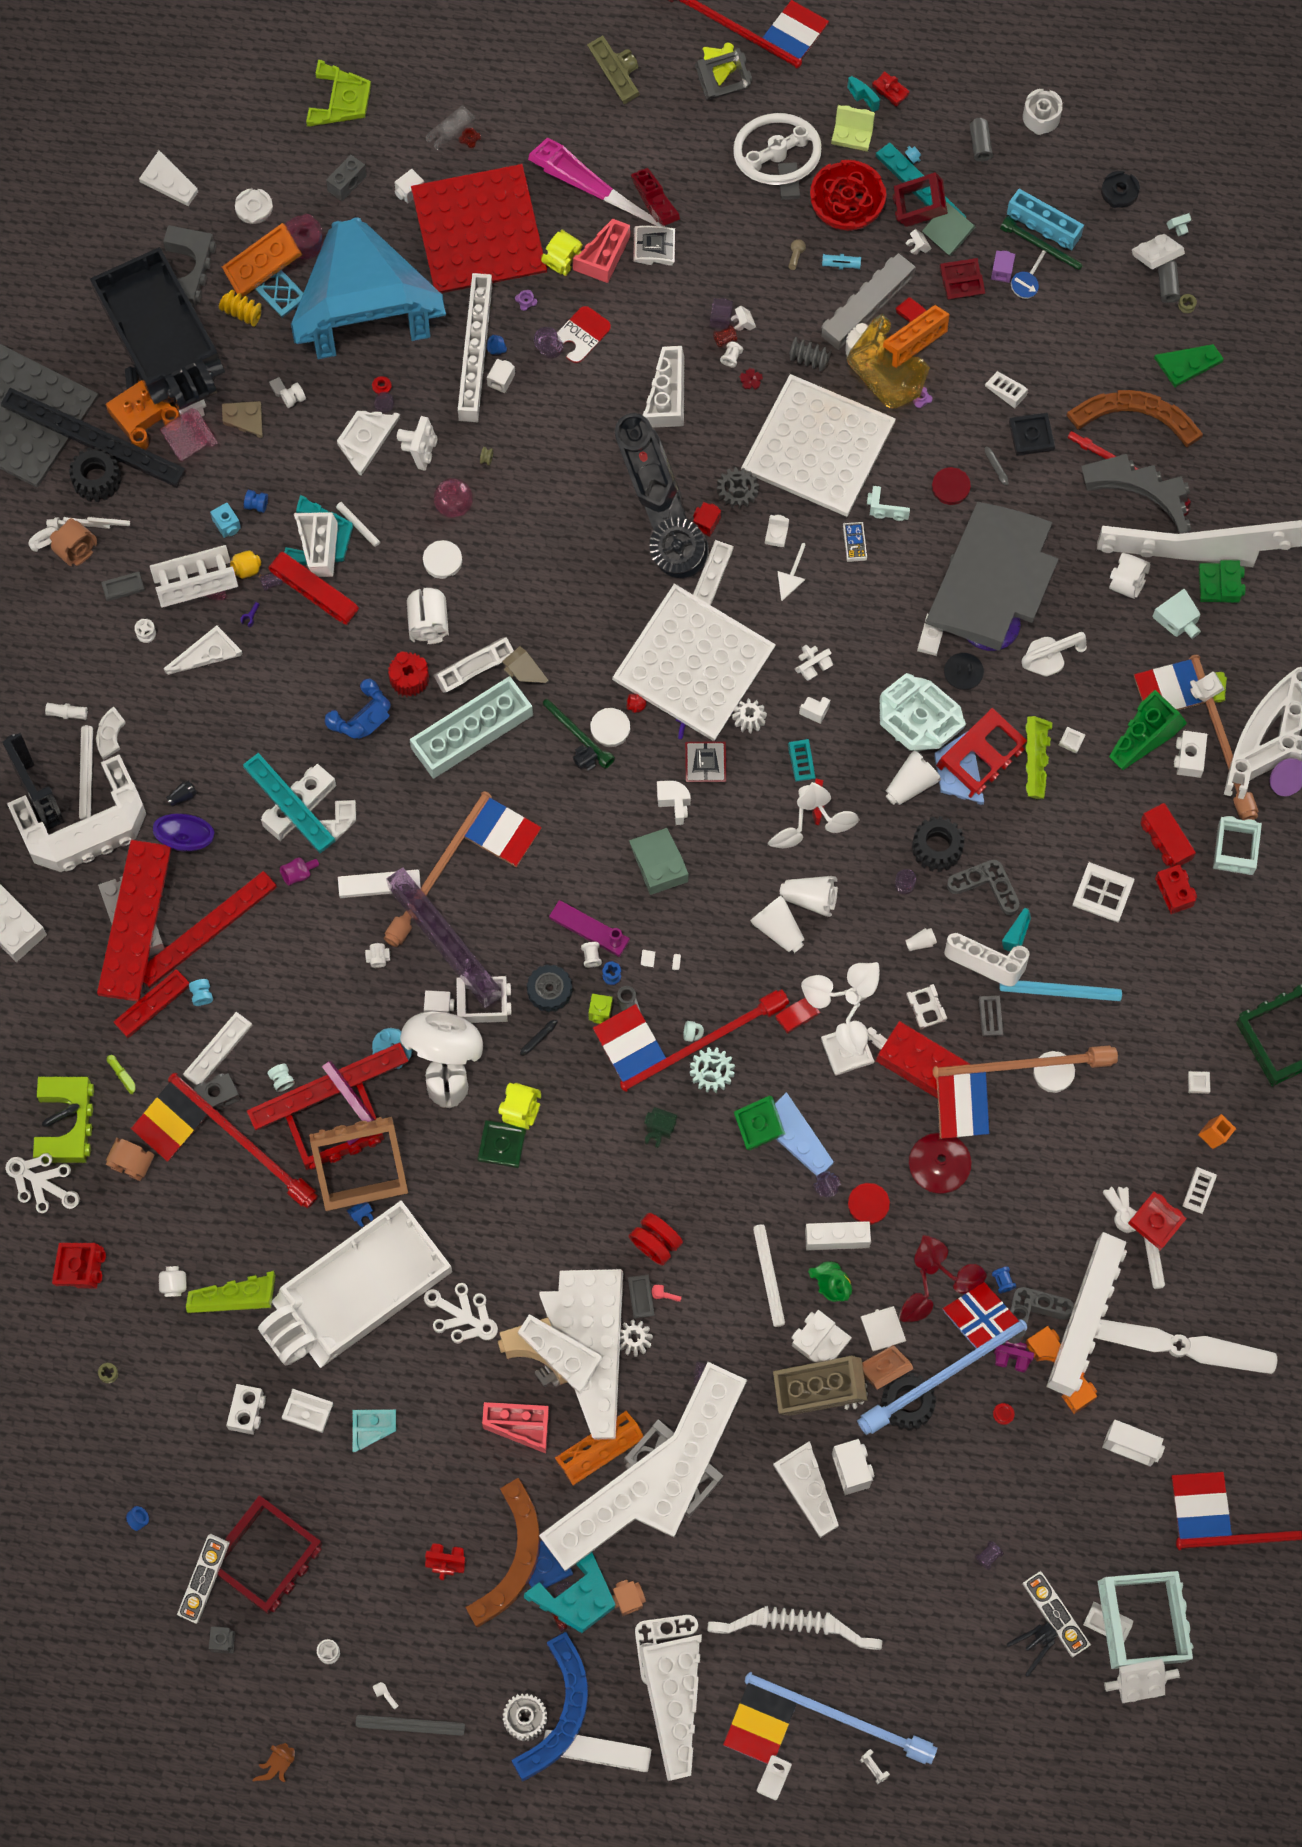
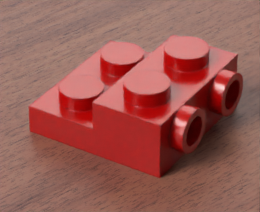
M1153 1192L1137 1210L1128 1224L1156 1248L1161 1250L1187 1218L1183 1216L1179 1209L1172 1207L1162 1195Z
M59 1243L52 1284L55 1286L97 1289L98 1283L102 1281L101 1263L106 1259L104 1248L96 1243Z

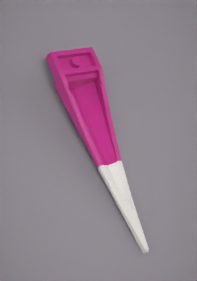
M546 138L529 154L528 160L537 166L543 167L544 172L656 226L665 227L660 222H656L650 214L602 181L563 145Z

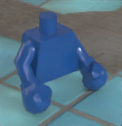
M364 679L360 684V688L367 697L370 696L373 699L347 723L341 719L336 710L328 712L325 715V725L328 729L344 733L353 739L363 738L371 734L390 716L387 713L391 706L390 702L383 695L374 680Z

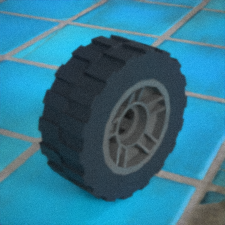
M556 965L538 967L528 978L527 995L530 1002L533 1003L535 1008L537 1007L539 1010L546 1012H555L560 1008H564V1005L568 1004L569 998L572 996V981L569 978V974ZM550 985H552V987H553V990H552V991H547V990L545 989V988L550 987Z

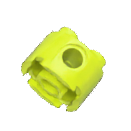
M564 230L558 231L547 245L546 250L548 253L547 255L543 253L541 261L559 274L567 276L572 268L570 265L573 262V258L582 252L581 248L583 245Z
M509 1083L506 1088L507 1096L505 1102H502L499 1107V1114L502 1115V1120L505 1123L530 1129L529 1125H533L539 1111L540 1103H537V1098L541 1099V1091L518 1083Z

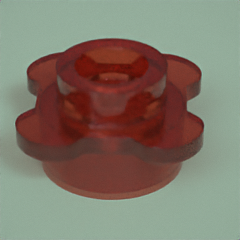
M466 128L462 132V136L459 137V142L468 145L469 148H474L477 140L481 139V135L473 128Z

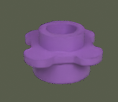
M524 290L515 296V301L520 304V309L523 311L537 305V299H534L533 293L530 290Z
M920 387L916 392L912 391L910 393V398L913 399V403L917 408L932 402V396L927 393L925 387Z

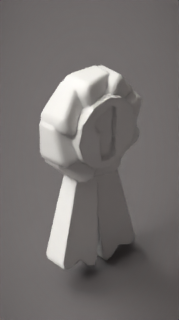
M1110 1187L1109 1190H1104L1103 1194L1117 1211L1114 1217L1117 1228L1125 1233L1136 1231L1128 1224L1137 1212L1129 1207L1128 1187L1124 1189L1118 1187L1117 1194L1113 1187Z

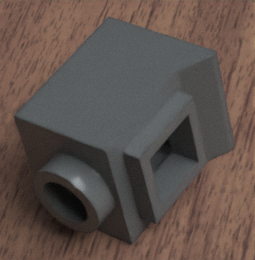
M211 1627L209 1650L214 1653L233 1654L235 1631H232L230 1628Z

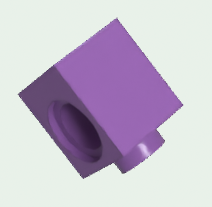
M996 251L991 276L992 280L1010 283L1015 254L1008 251Z

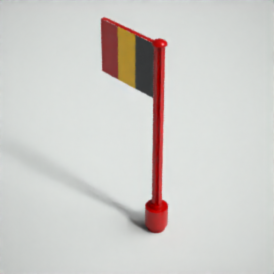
M173 1073L169 1076V1084L131 1128L168 1162L208 1115L284 1182L289 1189L287 1194L301 1207L305 1206L308 1209L318 1198V1195L315 1194L316 1191L302 1178L297 1180L289 1176L178 1077V1073Z

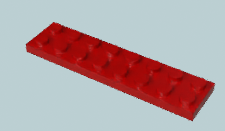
M136 840L130 841L98 986V996L139 1002L172 851L171 847Z

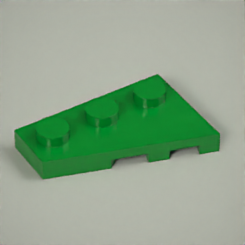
M1214 344L1154 356V359L1174 387L1185 383L1224 361V358Z

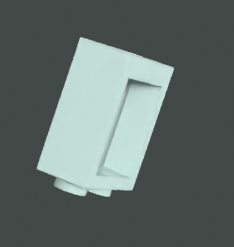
M1233 816L1221 817L1217 830L1213 869L1253 875L1257 867L1262 823H1257L1252 819L1238 820ZM1224 830L1253 834L1250 859L1221 855Z

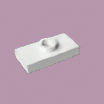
M924 624L917 651L937 656L943 630Z

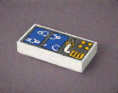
M863 522L843 523L847 562L867 560Z

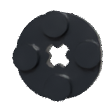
M1115 171L1106 176L1102 184L1101 194L1103 199L1112 208L1128 207L1137 200L1140 185L1132 174L1129 176L1124 174V171ZM1120 186L1121 189L1124 188L1125 190L1118 192L1117 187Z

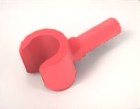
M654 1285L652 1288V1296L655 1299L668 1298L681 1301V1296L665 1293L663 1285Z

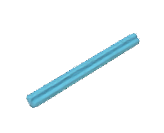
M1019 980L1014 986H1005L1000 983V991L1112 1001H1121L1122 990L1114 988Z

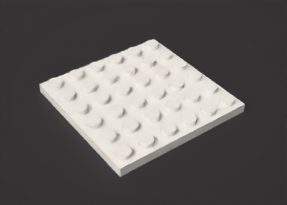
M790 374L741 469L745 468V473L751 471L753 477H757L762 481L847 517L896 419Z
M674 584L614 674L612 680L631 692L638 694L646 701L712 741H715L734 712L735 706L739 704L775 648V644Z

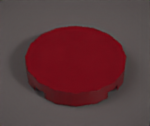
M953 467L938 471L932 482L933 495L940 502L947 505H956L963 502L968 497L971 488L970 478L967 474Z

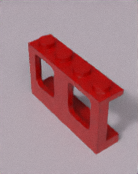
M991 708L940 758L936 766L941 771L946 767L971 790L968 796L972 798L976 793L980 795L987 788L985 784L988 781L992 783L1000 775L998 771L1001 768L1005 770L1013 762L1010 760L1013 756L1019 757L1025 750L1023 746L1027 740ZM995 727H1000L1017 744L1006 756L998 753L985 740V737ZM970 752H975L991 767V771L981 781H976L960 766V762Z

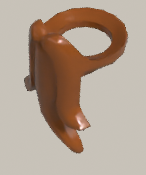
M286 1743L277 1746L272 1745L270 1749L273 1752L267 1763L259 1764L262 1769H266L271 1765L270 1770L267 1774L255 1777L252 1781L270 1780L279 1772V1779L285 1782L284 1773L290 1764L294 1762V1748H289Z

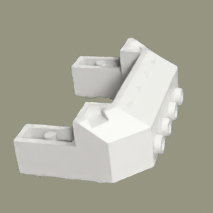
M120 755L101 762L113 790L111 795L115 806L48 835L43 822L38 823L26 795L7 803L35 864L59 872L70 871L78 864L91 862L96 856L109 854L113 849L119 846H127L131 840L136 839L146 812Z

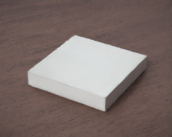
M836 1032L821 1037L835 1076L874 1063L868 1044L864 1049V1054L859 1056L851 1054L842 1048L837 1040Z

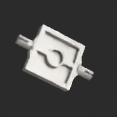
M1158 1659L1119 1667L1117 1680L1104 1682L1106 1692L1119 1689L1122 1703L1134 1702L1165 1695L1166 1681L1180 1678L1178 1669L1165 1671L1163 1660Z

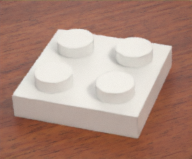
M1166 234L1158 235L1154 239L1141 243L1132 249L1133 256L1151 269L1185 254L1184 247Z

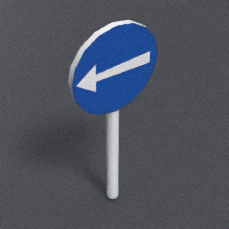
M1043 250L1030 273L1019 272L1012 278L1011 288L1017 296L1031 298L1037 293L1039 285L1033 274L1046 251Z

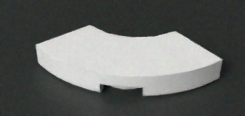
M112 707L103 716L97 731L96 743L103 760L120 750L117 743V735L126 724L115 707Z

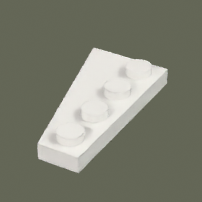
M530 1314L518 1331L519 1336L579 1394H581L603 1359L598 1353Z
M810 1441L773 1464L820 1538L839 1526Z

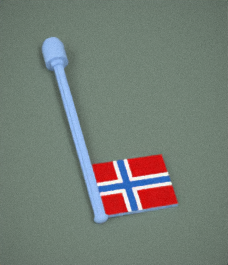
M985 1282L942 1308L944 1313L976 1349L888 1406L881 1407L876 1405L862 1414L861 1418L857 1420L860 1428L867 1435L869 1433L873 1434L890 1423L888 1418L891 1417V1414L1021 1331H1026V1322L1021 1319L1018 1320Z

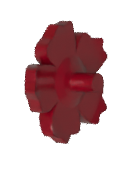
M749 368L746 370V374L741 373L739 376L744 389H751L752 386L756 390L760 387V381L763 380L762 374L759 372L755 373L754 368Z

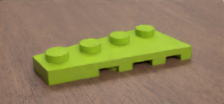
M274 1271L267 1272V1276L259 1278L256 1275L250 1276L247 1281L236 1283L235 1280L230 1281L218 1288L216 1285L189 1291L186 1303L187 1313L271 1308L275 1273Z

